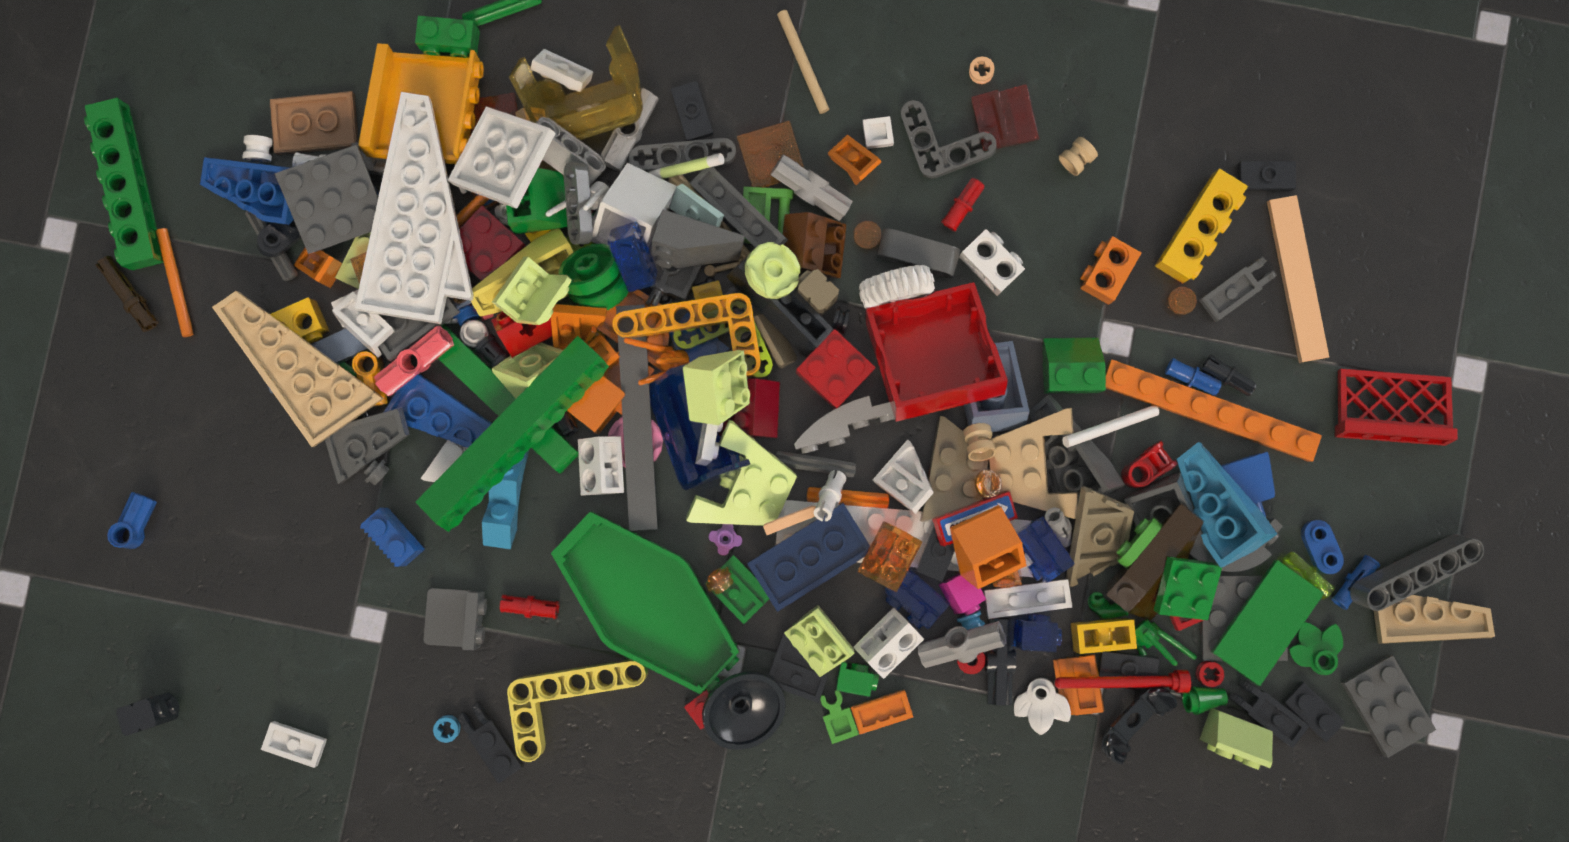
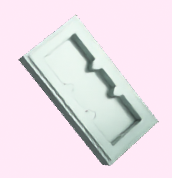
M684 184L676 187L669 207L671 210L679 215L720 228L724 214Z

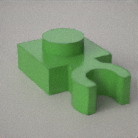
M836 690L834 691L837 699L834 703H828L825 695H821L822 705L830 711L829 714L823 715V719L832 744L859 735L849 706L841 709L842 695L840 691Z

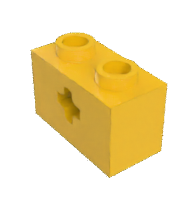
M1117 618L1071 623L1073 651L1079 654L1137 649L1133 619Z

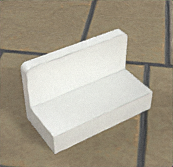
M352 291L332 312L338 321L378 358L382 354L378 346L395 331L378 314L356 310L357 294Z

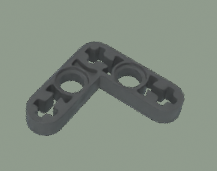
M912 100L905 103L902 107L901 117L920 171L927 178H937L986 160L996 152V139L987 132H981L939 148L923 104ZM910 108H915L916 111L921 110V113L918 114L920 125L926 122V126L915 128L913 119L906 117V115L910 114ZM922 132L929 134L931 137L930 143L925 147H920L915 143V137ZM981 139H985L986 143H992L988 146V152L978 149L974 151L976 157H970V150L966 144L971 143L973 149L980 145ZM935 148L936 151L930 153L933 161H939L940 164L936 165V171L931 172L929 168L924 169V166L928 165L925 154L919 157V153H927ZM956 148H961L966 153L965 159L960 163H955L950 159V153Z

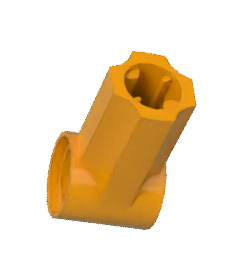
M372 352L358 353L352 361V367L357 373V379L385 398L374 406L388 404L386 393L378 388L374 378L384 369L383 359L380 356L377 358ZM368 357H371L374 362V367L370 372H366L363 368V362Z

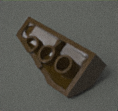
M1180 503L1164 520L1160 531L1128 568L1123 566L1107 583L1106 595L1128 613L1152 620L1158 614L1153 610L1167 556L1188 559L1204 520L1183 503Z

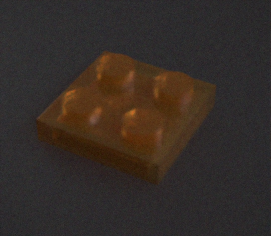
M790 120L737 136L752 187L763 188L781 182L770 175L783 154L804 168Z

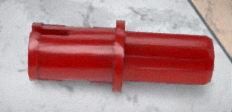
M972 178L960 196L954 198V205L945 218L942 219L941 223L956 232L966 214L972 212L973 209L971 207L983 191L984 184Z

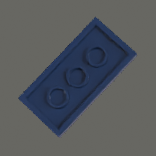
M844 503L834 508L830 520L825 521V514L823 521L814 520L747 563L777 612L873 552V549Z

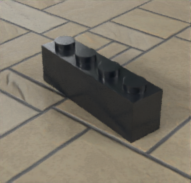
M748 255L744 257L726 277L750 299L752 304L803 356L816 349L834 329L795 289L787 296L779 299L765 298L757 294L749 285L745 276V262Z

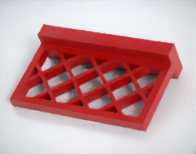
M1339 369L1338 425L1335 426V437L1446 446L1458 440L1457 429L1453 428L1451 377ZM1346 377H1355L1363 387L1354 394L1346 386ZM1376 379L1383 380L1391 388L1383 396L1371 385ZM1404 381L1411 382L1418 389L1411 398L1399 387ZM1432 383L1442 384L1443 396L1438 400L1426 389ZM1365 389L1377 400L1370 408L1357 397ZM1393 391L1405 402L1397 410L1385 399ZM1421 393L1432 404L1425 412L1413 402ZM1352 401L1363 412L1359 418L1347 417V405ZM1378 404H1381L1391 414L1386 420H1379L1372 412ZM1407 405L1419 416L1414 422H1407L1399 414ZM1436 408L1443 415L1444 425L1435 424L1427 415Z

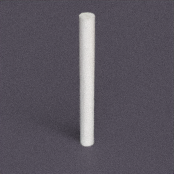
M1156 405L1065 436L1062 439L1063 444L1068 448L1158 416L1159 409Z

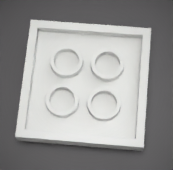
M486 107L448 181L457 187L517 209L556 133L548 127Z

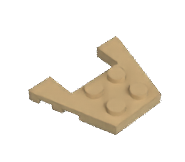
M1066 408L991 439L996 449L995 456L989 459L992 496L1004 491H1010L1012 500L1015 503L1044 511L1056 507L1063 512L1064 516L1076 519L1079 503L1078 492L1048 493L1044 436L1074 433L1072 408Z

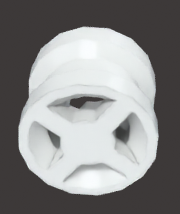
M259 135L244 136L246 151L243 152L242 159L252 163H271L272 156L269 154V148L272 147L273 140Z

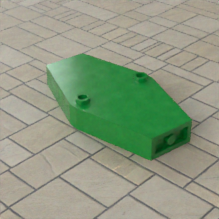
M589 512L551 552L601 641L610 649L699 694L705 689L710 692L720 681L717 677L724 668L729 671L740 660L736 656L740 651L738 645L691 565L682 556L629 531L625 527L595 512Z

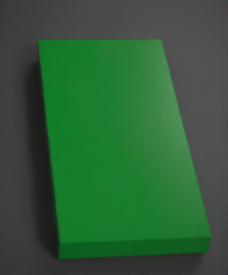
M1274 560L1215 644L1211 653L1254 684L1260 686L1324 593L1280 561Z

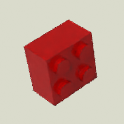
M834 329L796 369V374L835 410L849 398L876 367Z

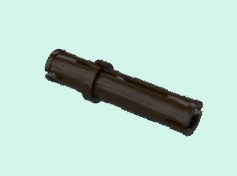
M105 256L98 260V263L95 264L121 299L126 313L132 315L143 332L154 329L157 326L156 324H159V321L148 309L145 298L135 291L113 257Z

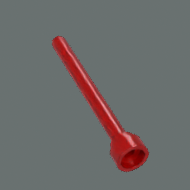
M1174 670L1168 676L1058 677L1055 679L1054 684L1059 689L1169 687L1170 690H1174L1176 693H1188L1191 689V676L1188 670Z

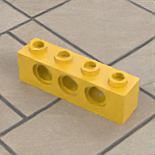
M1220 168L1214 172L1155 267L1182 284L1190 278L1194 280L1203 268L1200 262L1204 256H1210L1217 246V242L1214 240L1218 233L1223 234L1230 225L1232 219L1229 216L1233 209L1237 211L1245 201L1246 196L1243 193L1248 186ZM1213 199H1217L1222 203V211L1214 208ZM1199 222H1203L1208 226V234H1204L1199 230ZM1184 245H1189L1193 248V257H1189L1184 253Z

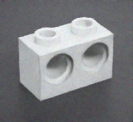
M986 229L962 251L959 258L998 296L1025 268L1022 266L1023 261L1014 252L1009 253L1002 246L1004 244L1003 240L995 232L989 233ZM986 245L989 247L991 255L989 257L980 256L977 252V246ZM997 266H1007L1010 270L1009 277H1001L997 273Z
M621 436L578 439L581 495L624 493Z
M893 608L853 648L884 679L924 638Z

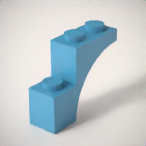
M529 450L524 454L523 459L513 465L504 475L502 481L489 490V503L482 520L484 546L511 549L517 532L520 491Z

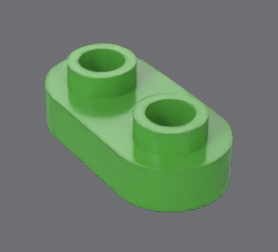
M1154 517L1149 521L1144 518L1134 531L1137 534L1131 542L1126 540L1116 553L1119 555L1117 561L1125 568H1128L1157 535L1162 524Z

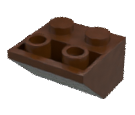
M810 212L785 214L783 236L788 241L784 246L788 247L796 256L800 265V275L807 270L812 273L818 269L827 278H841L846 224Z

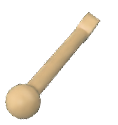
M740 261L717 267L708 265L705 267L704 272L707 276L713 277L716 275V272L734 268Z

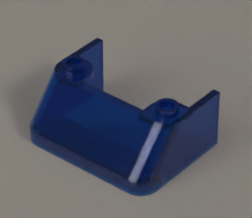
M687 364L670 368L652 382L649 388L650 404L661 430L677 479L684 490H689L737 472L750 465L749 459L740 461L737 452L724 448L719 444L716 459H712L707 466L695 464L702 423L689 420L683 367ZM717 432L716 441H715V442H718V443H719L720 437H719V434H718V432Z

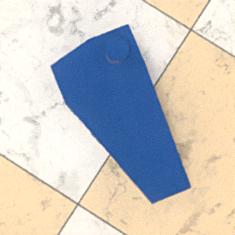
M204 157L200 185L222 198L237 204L241 209L256 215L262 221L289 225L294 220L275 176V173L289 169V167Z

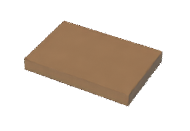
M352 91L270 99L273 146L276 155L346 149L352 146L351 143L359 142L355 94Z

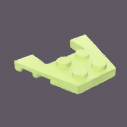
M729 420L719 444L724 448L745 455L724 503L719 504L695 495L686 520L691 523L764 526V524L778 519L797 476L794 471L771 452H768L758 444L753 437L740 429L735 422Z

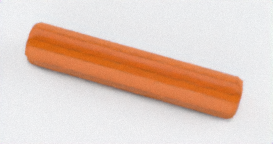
M809 487L807 489V501L818 503L821 488ZM841 490L842 497L839 505L844 503V505L885 509L889 506L888 494Z

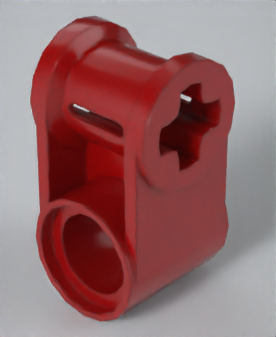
M1161 440L1147 448L1139 457L1123 468L1121 479L1127 487H1144L1178 464L1176 460L1170 458L1162 447L1164 443ZM1134 468H1138L1142 473L1140 482H1136L1132 477Z

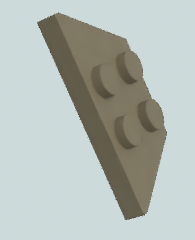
M940 416L937 421L928 472V481L934 493L922 506L921 522L929 521L935 517L981 501L983 497L989 459L985 461L970 460L967 453L969 444L965 442L963 431L944 416Z
M1085 486L1081 487L1066 574L1070 587L1076 586L1078 584L1077 579L1089 573L1095 576L1103 572L1107 567L1119 563L1117 561L1119 555L1116 552L1126 540L1129 541L1134 511L1129 505Z

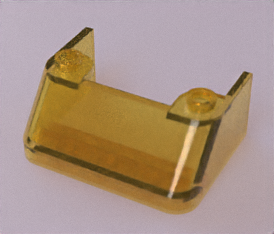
M620 25L614 27L606 43L612 57L609 71L613 80L583 89L581 92L576 91L565 95L561 85L555 80L543 79L536 82L525 57L518 60L509 78L531 122L536 123L541 117L549 118L581 140L635 123L639 120L643 111L638 66Z

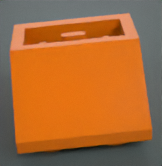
M997 505L950 527L960 575L977 589L1027 566L1022 541L1001 506Z

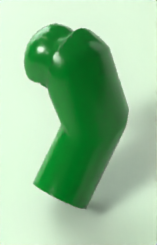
M1100 592L1092 593L1087 600L1089 608L1102 619L1128 616L1126 610L1117 603H1109Z

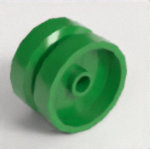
M603 243L591 244L578 249L562 262L558 270V275H567L572 279L568 286V293L574 306L607 308V310H610L627 296L631 288L630 279L625 269L621 266V261L616 251L610 245Z

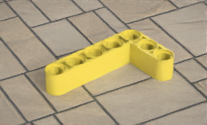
M628 659L523 676L513 681L508 687L507 695L517 756L522 761L532 762L545 750L546 742L540 702L635 687L646 679L648 668ZM636 665L641 669L642 675L640 679L633 680L628 676L627 669L629 666ZM601 670H609L613 674V682L611 684L601 682L599 678ZM579 674L584 677V688L578 689L573 686V675ZM546 679H552L556 682L557 690L555 693H549L545 690L544 682ZM519 683H523L528 687V697L522 698L517 694L516 687ZM522 712H528L532 715L533 724L531 726H526L521 722L520 715ZM525 741H534L537 745V753H528L524 747Z

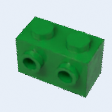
M418 16L415 43L422 53L426 55H450L452 57L467 58L470 56V50H475L476 54L478 52L480 31L472 20Z

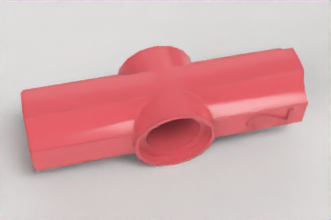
M436 326L409 349L400 352L397 359L374 376L375 384L388 396L393 395L420 372L426 371L431 363L453 347V338L441 326ZM412 354L417 358V367H414L411 363Z

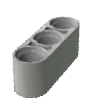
M546 117L538 119L536 124L548 127L556 133L542 160L563 175L566 163L584 162L588 168L590 187L606 168L603 158L553 120Z

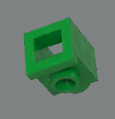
M844 661L839 665L836 691L870 697L871 690L876 691L879 674L868 671L869 666L852 663L851 667H847V662Z

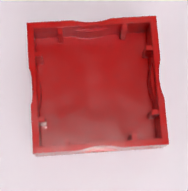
M974 282L936 291L922 298L903 299L866 309L867 330L896 422L1005 395L1008 379L996 344L988 332L986 315Z

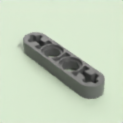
M728 138L640 145L631 150L629 161L631 165L649 173L651 170L691 161L689 152L692 148H701L704 151V157L709 156L707 146H712V152L720 151L721 146L724 145L727 150H732V152L727 153V158H724V164L718 165L725 166L735 160L736 147ZM666 150L675 151L677 154L676 161L671 164L664 163L661 159L663 152ZM657 151L656 157L659 165H654L653 159L645 160V165L640 166L639 162L634 160L639 158L640 153H644L647 158L654 157L652 152Z

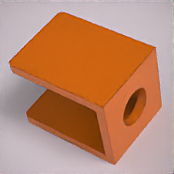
M603 376L600 380L594 382L585 391L584 396L567 411L599 435L617 413L614 409L625 397V393Z

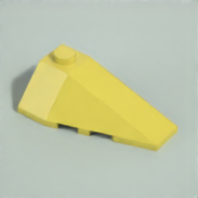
M559 228L533 240L472 288L474 298L471 302L480 317L502 312L492 301L523 257L532 259L548 274L558 275L562 262L570 254L574 253Z

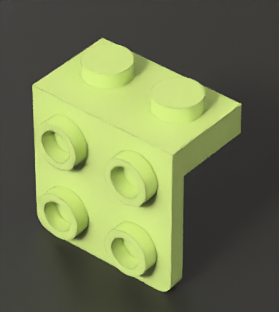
M523 257L492 303L517 323L540 325L550 319L553 314L552 309L557 301L564 298L568 293V286L572 279L567 275L548 274L532 259Z

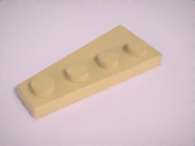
M1411 595L1383 610L1374 611L1378 644L1495 637L1490 608L1459 602H1448L1433 597Z

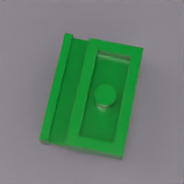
M735 555L705 583L743 624L769 600L756 577Z

